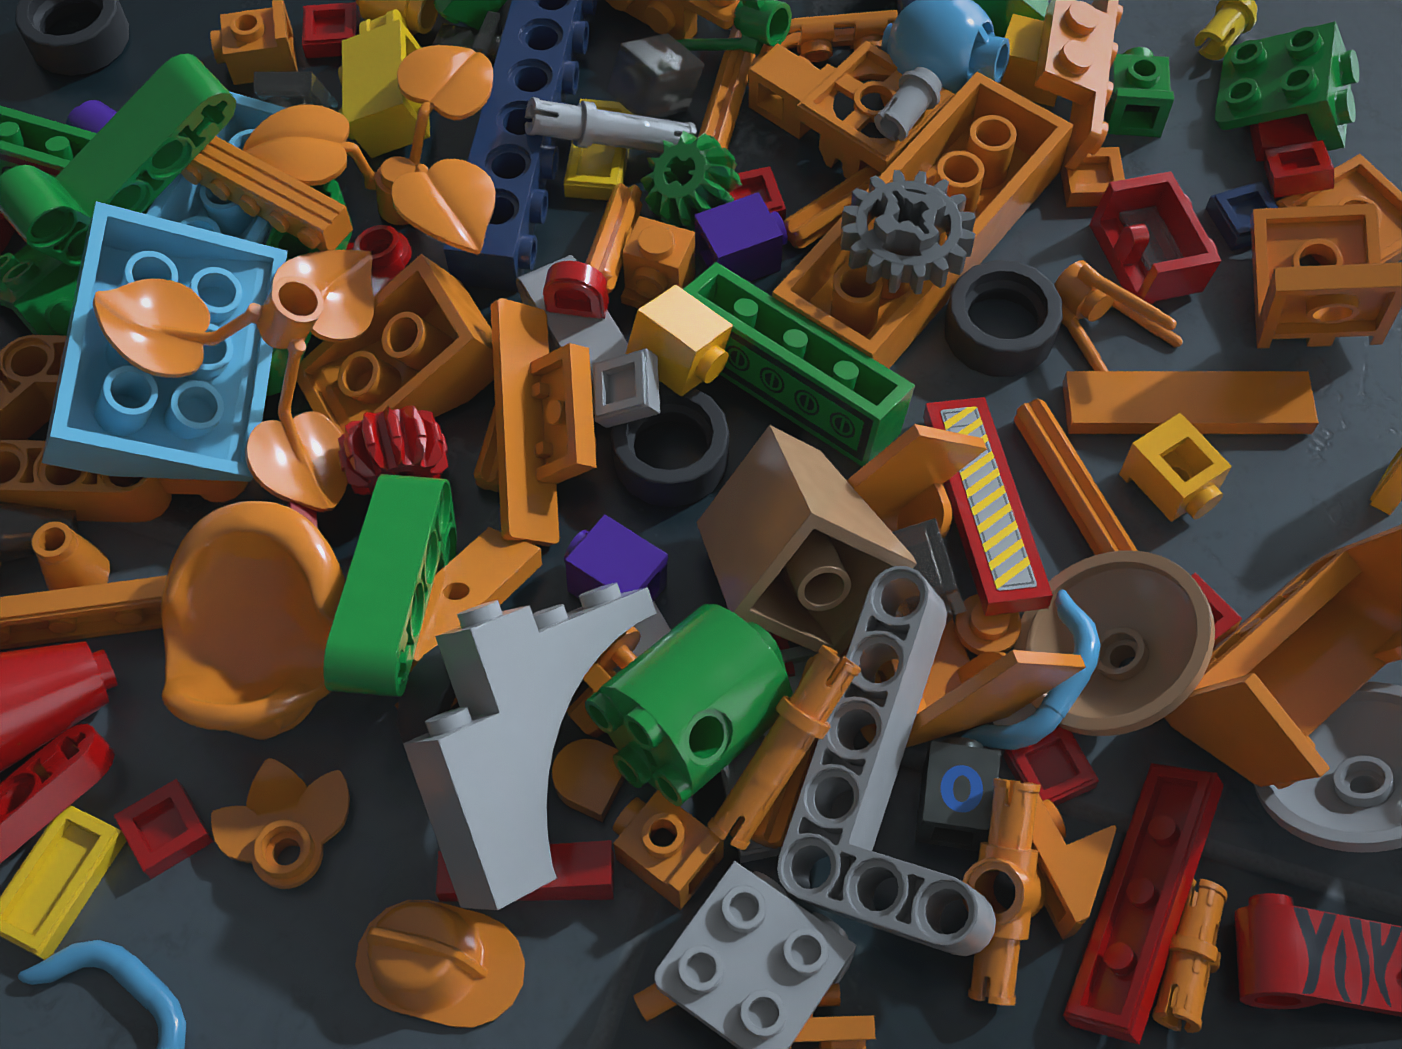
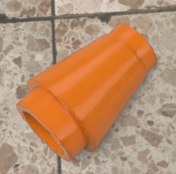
M49 522L42 525L34 533L32 547L38 558L49 591L108 583L110 563L106 554L74 532L62 522Z

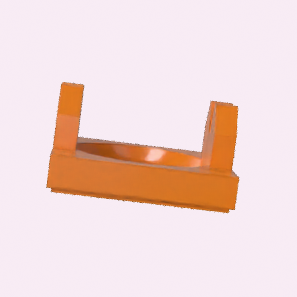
M865 41L797 104L796 119L820 134L819 150L826 166L832 168L840 160L843 164L842 169L845 178H849L867 164L883 173L955 94L942 87L940 102L934 109L925 110L903 141L900 142L897 139L895 142L888 138H869L860 131L869 122L874 123V117L879 111L866 108L862 105L861 98L870 93H879L885 107L898 91L899 79L902 74L897 70L888 53ZM865 80H880V81H870V82H866V83H864V84H863L862 82H860V81H865ZM839 92L854 100V111L843 121L836 117L833 110L834 99Z

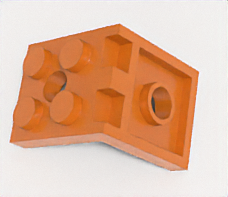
M1377 203L1253 209L1250 223L1257 349L1270 348L1272 339L1306 338L1307 347L1332 346L1335 337L1369 336V345H1382L1402 307V262L1381 263ZM1309 254H1319L1326 257L1332 265L1300 266L1299 260Z

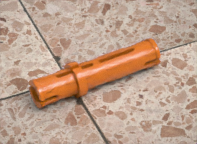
M822 645L818 650L819 654L791 697L784 695L778 703L776 710L780 714L715 816L707 824L710 830L722 840L726 838L730 831V835L733 837L730 845L738 849L745 850L750 844L749 840L814 739L823 740L831 728L827 722L828 717L854 677L858 676L861 671L859 666L845 656L840 660V657L837 656L838 652L826 645Z

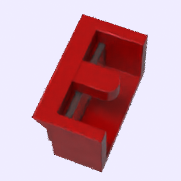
M1171 171L1109 182L1089 224L1121 287L1149 304L1159 300L1203 292L1222 261L1218 255L1215 243L1207 236L1193 211L1189 197L1183 193Z

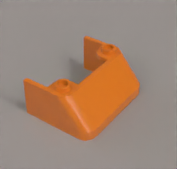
M914 424L847 480L913 555L917 563L913 569L919 571L944 602L947 611L946 625L906 748L1007 718L1086 668L1081 655L1012 650L1009 653L984 652L970 661L964 645L957 637L954 621L926 553L945 538L952 521L951 504L942 484L987 450L983 438ZM913 596L904 600L896 611V617H904L911 614L917 608L920 596ZM850 645L842 653L840 660L843 656H847ZM892 659L882 664L875 674V683L888 681L894 676L898 669L899 660ZM869 724L860 729L864 738L869 743H872L876 736V724Z
M1402 524L1334 550L1301 571L1238 626L1235 632L1213 648L1209 665L1195 690L1180 706L1164 717L1168 724L1258 787L1275 785L1277 789H1283L1297 781L1322 777L1330 767L1316 751V745L1309 735L1387 663L1402 660Z

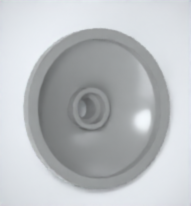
M1366 682L1309 735L1316 745V751L1330 767L1322 777L1297 781L1283 789H1277L1275 785L1258 787L1254 784L1256 794L1262 806L1281 827L1307 842L1333 850L1362 853L1402 848V686L1382 682Z

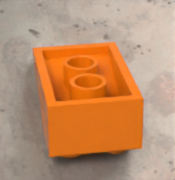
M421 254L374 296V315L366 331L359 338L352 341L329 342L324 340L301 361L296 379L313 412L325 415L336 425L342 435L345 433V425L351 421L363 420L364 413H378L384 411L387 406L395 410L412 405L416 407L417 411H431L435 418L469 402L494 380L492 329L463 283Z

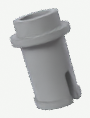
M917 67L913 71H906L901 76L898 91L874 117L876 128L882 135L896 142L899 139L901 142L908 136L910 129L925 110L934 109L940 102V91L942 89L941 81L936 74L927 68Z

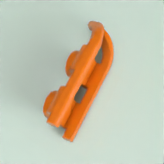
M897 10L794 18L791 19L790 30L780 45L786 49L797 47L798 54L801 53V56L810 62H819L833 56L832 47L850 45V49L855 51L865 41H868L881 49L884 31L888 24L894 23L898 12ZM763 44L760 54L770 51L773 46Z

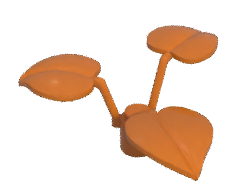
M448 45L420 48L406 56L397 71L398 88L405 98L422 104L417 115L409 159L400 156L388 158L378 168L377 172H373L356 144L346 142L350 130L349 122L345 116L324 106L297 105L280 110L262 121L253 130L243 146V151L308 186L322 185L337 178L347 166L348 155L355 161L364 176L365 187L376 190L377 209L382 219L394 225L410 224L442 243L479 255L483 248L486 230L495 208L496 192L490 176L480 167L463 160L443 159L428 169L426 165L420 164L428 118L433 109L445 118L463 120L477 113L487 103L493 87L492 64L481 52H475L470 48Z
M327 250L301 255L288 260L277 269L272 279L271 291L263 305L251 303L246 312L213 332H206L210 324V313L206 304L191 288L182 283L166 279H144L128 283L116 289L97 291L95 293L93 308L105 338L119 355L131 365L154 376L179 378L194 374L199 370L204 360L203 345L215 346L251 323L257 324L262 339L269 346L276 349H287L289 355L278 406L280 421H264L252 430L245 447L246 463L253 478L272 495L319 512L331 511L335 508L343 497L348 483L345 472L341 471L338 451H340L338 438L342 434L331 420L318 412H305L293 418L291 404L300 359L306 349L304 341L308 334L311 332L319 339L329 342H347L359 338L371 324L375 303L371 280L372 254L370 251Z

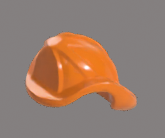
M238 502L221 507L203 517L181 541L168 570L161 598V619L165 643V683L161 697L167 709L180 720L199 728L227 730L253 739L265 740L294 728L311 712L317 701L331 692L326 689L324 683V655L328 636L346 580L331 546L317 527L302 514L287 506L272 502Z

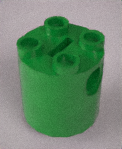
M703 604L602 685L596 693L585 701V708L593 722L610 736L619 750L613 755V761L621 775L636 788H641L648 782L655 789L659 790L673 805L681 806L773 726L780 715L776 710L778 703L784 695L791 697L793 691L781 651L776 641L764 628L754 622H745L736 613L718 604Z

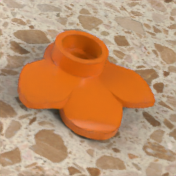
M268 758L264 761L251 783L246 806L222 807L211 813V825L215 842L229 858L252 863L255 872L266 884L279 889L298 887L315 875L323 859V844L337 834L345 825L350 804L348 784L342 772L335 770L322 775L307 787L305 782L293 770L275 759ZM288 846L300 847V854L295 862L289 865L278 864V856L284 848Z

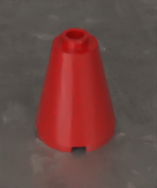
M81 641L0 652V773L109 703L106 690L116 687L118 684L104 649L92 653L87 642Z

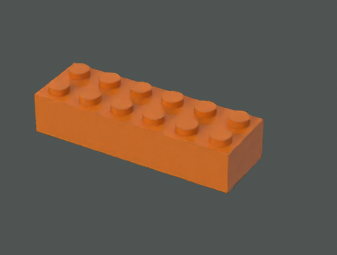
M976 72L879 176L885 184L891 183L894 170H900L905 177V181H914L918 172L923 171L926 172V184L934 186L937 182L945 179L949 181L947 196L951 197L957 194H964L966 196L964 212L975 213L973 233L976 235L971 257H966L963 272L960 275L948 272L946 285L942 288L937 287L930 280L924 281L921 294H915L911 289L910 283H901L896 293H891L888 289L889 280L883 277L870 285L865 282L867 267L851 269L848 265L850 251L841 250V217L772 292V297L890 369L948 302L957 279L973 266L979 265L1061 171L1074 125L985 75ZM875 218L869 223L868 231L874 229ZM946 232L940 235V246L947 240Z

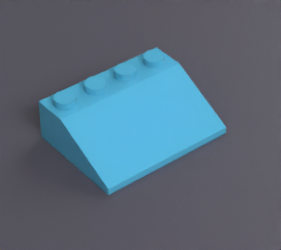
M96 201L85 239L41 463L106 476L251 482L253 476L246 463L245 447L252 430L263 419L273 347L269 346L262 339L257 324H249L215 346L203 345L204 360L199 370L194 374L179 378H165L143 372L119 355L105 338L98 324L93 308V298L97 291L116 289L137 280H172L191 288L204 301L210 313V324L206 332H213L246 312L251 303L264 304L271 291L272 279L277 269L286 262L287 251Z

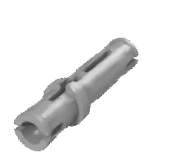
M532 97L527 104L525 118L533 119L532 123H525L527 135H541L573 140V144L581 148H588V146L594 143L663 154L662 140L677 145L683 130L689 134H696V127L692 122L683 123L597 109L594 102L581 101L576 106Z

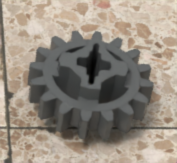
M894 170L892 182L887 184L876 175L871 177L869 192L856 188L852 192L851 206H844L840 246L841 250L850 251L849 267L857 269L866 266L865 282L870 285L881 277L888 279V289L891 293H896L901 283H910L913 292L921 294L923 282L926 280H930L939 288L944 287L948 272L960 275L963 272L966 257H971L976 235L973 233L976 217L975 213L964 212L966 196L964 194L947 196L949 181L945 179L937 182L934 186L926 184V172L923 171L918 172L914 181H905V177L900 170ZM875 218L874 229L868 231L869 223ZM946 232L947 240L940 246V235Z

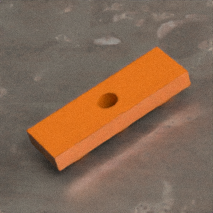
M488 527L442 568L434 578L410 672L424 654L438 645L435 636L461 626L457 617L458 613L498 600L501 605L542 566L541 548L523 540L507 541L503 539L500 531Z

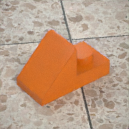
M1038 793L1031 849L1038 850L1037 867L1041 870L1046 881L1047 896L1044 906L1062 940L1075 935L1090 916L1115 836L1116 826L1112 825L1066 845L1064 838H1066V828L1058 809L1050 800L1042 801Z

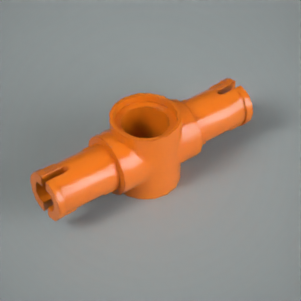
M993 778L994 794L988 842H980L978 862L973 864L965 873L963 882L983 895L991 904L996 918L995 933L989 944L980 952L975 953L971 988H969L968 997L978 1001H984L985 997H989L988 1003L1011 1006L1016 1003L1015 987L1021 940L1029 938L1031 917L1035 916L1043 907L1047 896L1045 878L1037 867L1038 850L1031 849L1037 796L1041 785ZM1001 871L1005 872L1015 885L1016 897L1009 909L1004 908L994 895V881ZM962 899L967 911L969 912L967 901L965 899Z

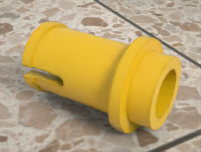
M1220 0L1216 6L1215 16L1195 37L1194 44L1196 47L1201 46L1209 37L1208 41L1198 52L1210 60L1222 59L1241 33L1250 31L1255 25L1258 10L1255 1Z

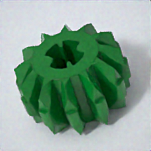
M683 130L677 145L662 140L664 153L660 158H647L649 167L653 172L643 177L640 181L644 186V190L649 193L645 199L647 206L656 216H661V220L666 224L680 228L686 227L688 230L695 232L694 215L734 201V198L729 193L742 186V183L740 182V176L734 171L737 166L735 158L727 148H722L714 137L708 136L706 133L696 138L694 134H689Z

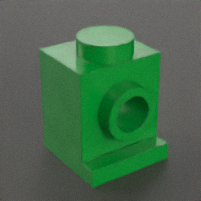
M1134 47L1128 49L1123 54H1117L1110 68L1108 81L1113 82V92L1105 107V122L1108 123L1107 134L1161 138L1174 102V91H1171L1169 57L1154 56L1153 52L1148 48ZM1126 104L1149 106V112L1124 110Z

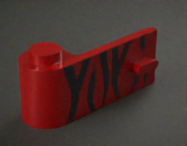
M1274 893L1253 895L1248 898L1249 906L1241 907L1235 911L1240 1002L1245 1005L1267 1009H1298L1327 1003L1402 1017L1401 926L1294 906L1292 897Z

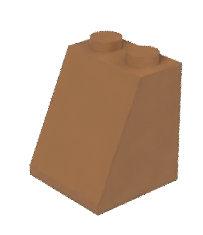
M771 425L768 426L696 522L730 611L736 613L745 622H754L766 631L819 653L818 650L822 645H826L837 651L838 657L842 655L852 642L869 588L874 579L886 569L895 566L914 568L917 564L913 555L820 450Z

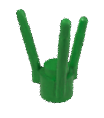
M740 0L734 13V25L741 32V38L666 40L663 46L668 51L742 50L758 55L763 44L774 47L777 43L781 44L785 40L791 26V9L787 3L778 0Z

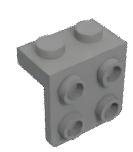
M734 861L656 969L655 985L662 994L738 1049H789L831 985L839 983L849 969L857 945L848 939L846 932L834 921L817 912L811 914L789 899L786 891L773 879L757 871L752 873Z

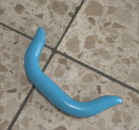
M1059 590L1056 595L1055 604L1058 617L1073 635V654L1081 655L1086 668L1051 689L1037 710L1024 721L1014 725L984 724L966 731L961 737L976 740L985 747L1016 750L1036 744L1053 732L1062 719L1065 718L1090 680L1097 666L1101 647L1095 623L1075 604L1065 590Z
M102 940L73 943L18 974V979L21 982L35 985L52 983L82 968L96 967L103 969L112 975L155 1018L158 1027V1044L156 1049H185L187 1023L178 999L148 967L122 946Z

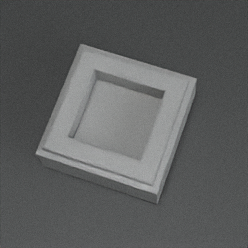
M646 348L593 364L595 422L605 428L660 414L658 356Z

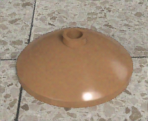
M1142 551L1107 552L1071 565L1049 581L1053 594L1049 609L1025 611L1021 618V632L1013 650L1073 654L1074 638L1058 617L1055 600L1059 590H1065L1075 604L1095 623L1101 644L1097 666L1065 718L1058 724L1059 727L1068 731L1090 736H1114L1133 732L1159 721L1174 711L1189 697L1201 681L1209 665L1215 641L1212 610L1205 594L1195 579L1173 561ZM1135 657L1128 665L1119 668L1123 660ZM1047 693L1031 702L1035 709L1041 705Z

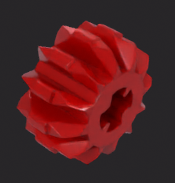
M412 405L395 410L387 406L384 411L378 413L366 412L363 414V420L351 421L345 425V433L338 438L340 448L338 458L341 471L345 472L347 482L352 485L355 494H371L372 496L378 477L381 474L441 479L440 473L448 467L446 456L448 448L445 436L441 433L440 425L435 421L431 411H417L416 407Z

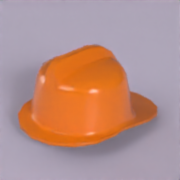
M406 900L386 908L369 923L358 943L355 966L360 986L374 1003L396 1013L450 1027L474 1028L495 1021L513 1005L523 986L525 960L519 941L503 923L482 913L436 901Z

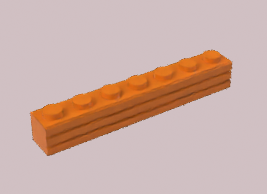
M217 136L181 172L190 183L194 185L199 183L205 186L219 199L224 201L228 199L239 205L248 215L253 217L257 215L265 219L277 231L281 233L288 232L294 235L310 249L317 248L321 251L335 250L353 230L345 205Z

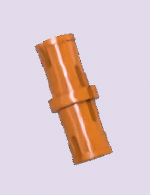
M1193 879L1176 934H1173L1171 939L1170 952L1163 971L1157 1004L1152 1013V1017L1157 1023L1176 1031H1181L1182 1020H1185V1030L1187 1033H1195L1201 1030V1016L1210 973H1214L1219 969L1221 952H1218L1216 941L1223 906L1227 901L1228 894L1227 890L1222 886L1206 879H1200L1198 892L1195 891L1196 881Z

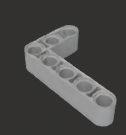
M895 566L879 574L869 588L846 658L859 666L861 671L858 676L854 677L828 717L827 722L831 728L823 740L818 739L779 855L777 870L780 882L787 892L821 910L953 955L968 956L978 953L985 948L995 933L996 918L993 907L987 899L968 884L953 876L872 851L947 617L944 602L919 571L908 566ZM913 596H920V602L911 614L904 617H896V611L904 600ZM892 659L899 660L898 669L894 676L888 681L875 683V674L882 664ZM876 724V736L872 743L866 748L854 750L853 743L857 732L866 725ZM853 790L854 802L849 812L843 817L833 819L831 810L835 798L844 791ZM829 856L831 871L828 879L820 887L811 889L809 882L810 870L819 859ZM896 877L899 886L897 898L887 909L876 911L873 898L877 886L885 879ZM965 899L968 904L969 913L964 927L956 933L944 934L940 925V919L945 906L951 901Z

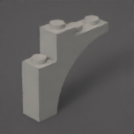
M617 582L607 584L580 594L579 599L582 607L568 613L564 604L556 605L533 614L530 605L502 611L499 601L495 600L458 613L457 617L461 626L435 636L460 707L426 720L428 733L405 742L403 745L461 908L499 910L557 879L552 865L548 840L546 806L548 776L558 731L572 696L598 657L631 627L656 614L648 587L621 593Z

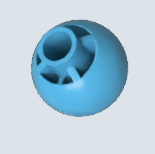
M914 0L900 12L893 24L887 25L882 38L881 50L890 55L897 70L902 75L906 71H913L917 67L927 68L936 74L943 88L956 94L976 72L1000 83L1008 65L1010 43L1008 38L995 36L993 24L989 16L973 0Z

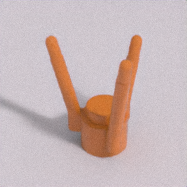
M1084 260L1071 264L1054 283L1062 299L1063 318L1061 323L1067 327L1094 371L1109 370L1078 320L1086 318L1088 321L1094 322L1101 318L1111 306L1176 348L1180 347L1183 343L1182 338L1171 331L1176 328L1177 323L1175 319L1103 277Z

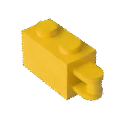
M397 9L391 10L379 18L360 22L359 34L342 40V66L338 69L339 80L342 85V107L338 113L345 116L349 122L350 132L348 138L356 140L371 158L412 144L418 111L422 105L405 98L398 88L397 71L399 65L411 52L422 47L409 32L405 19ZM429 118L424 140L430 138Z

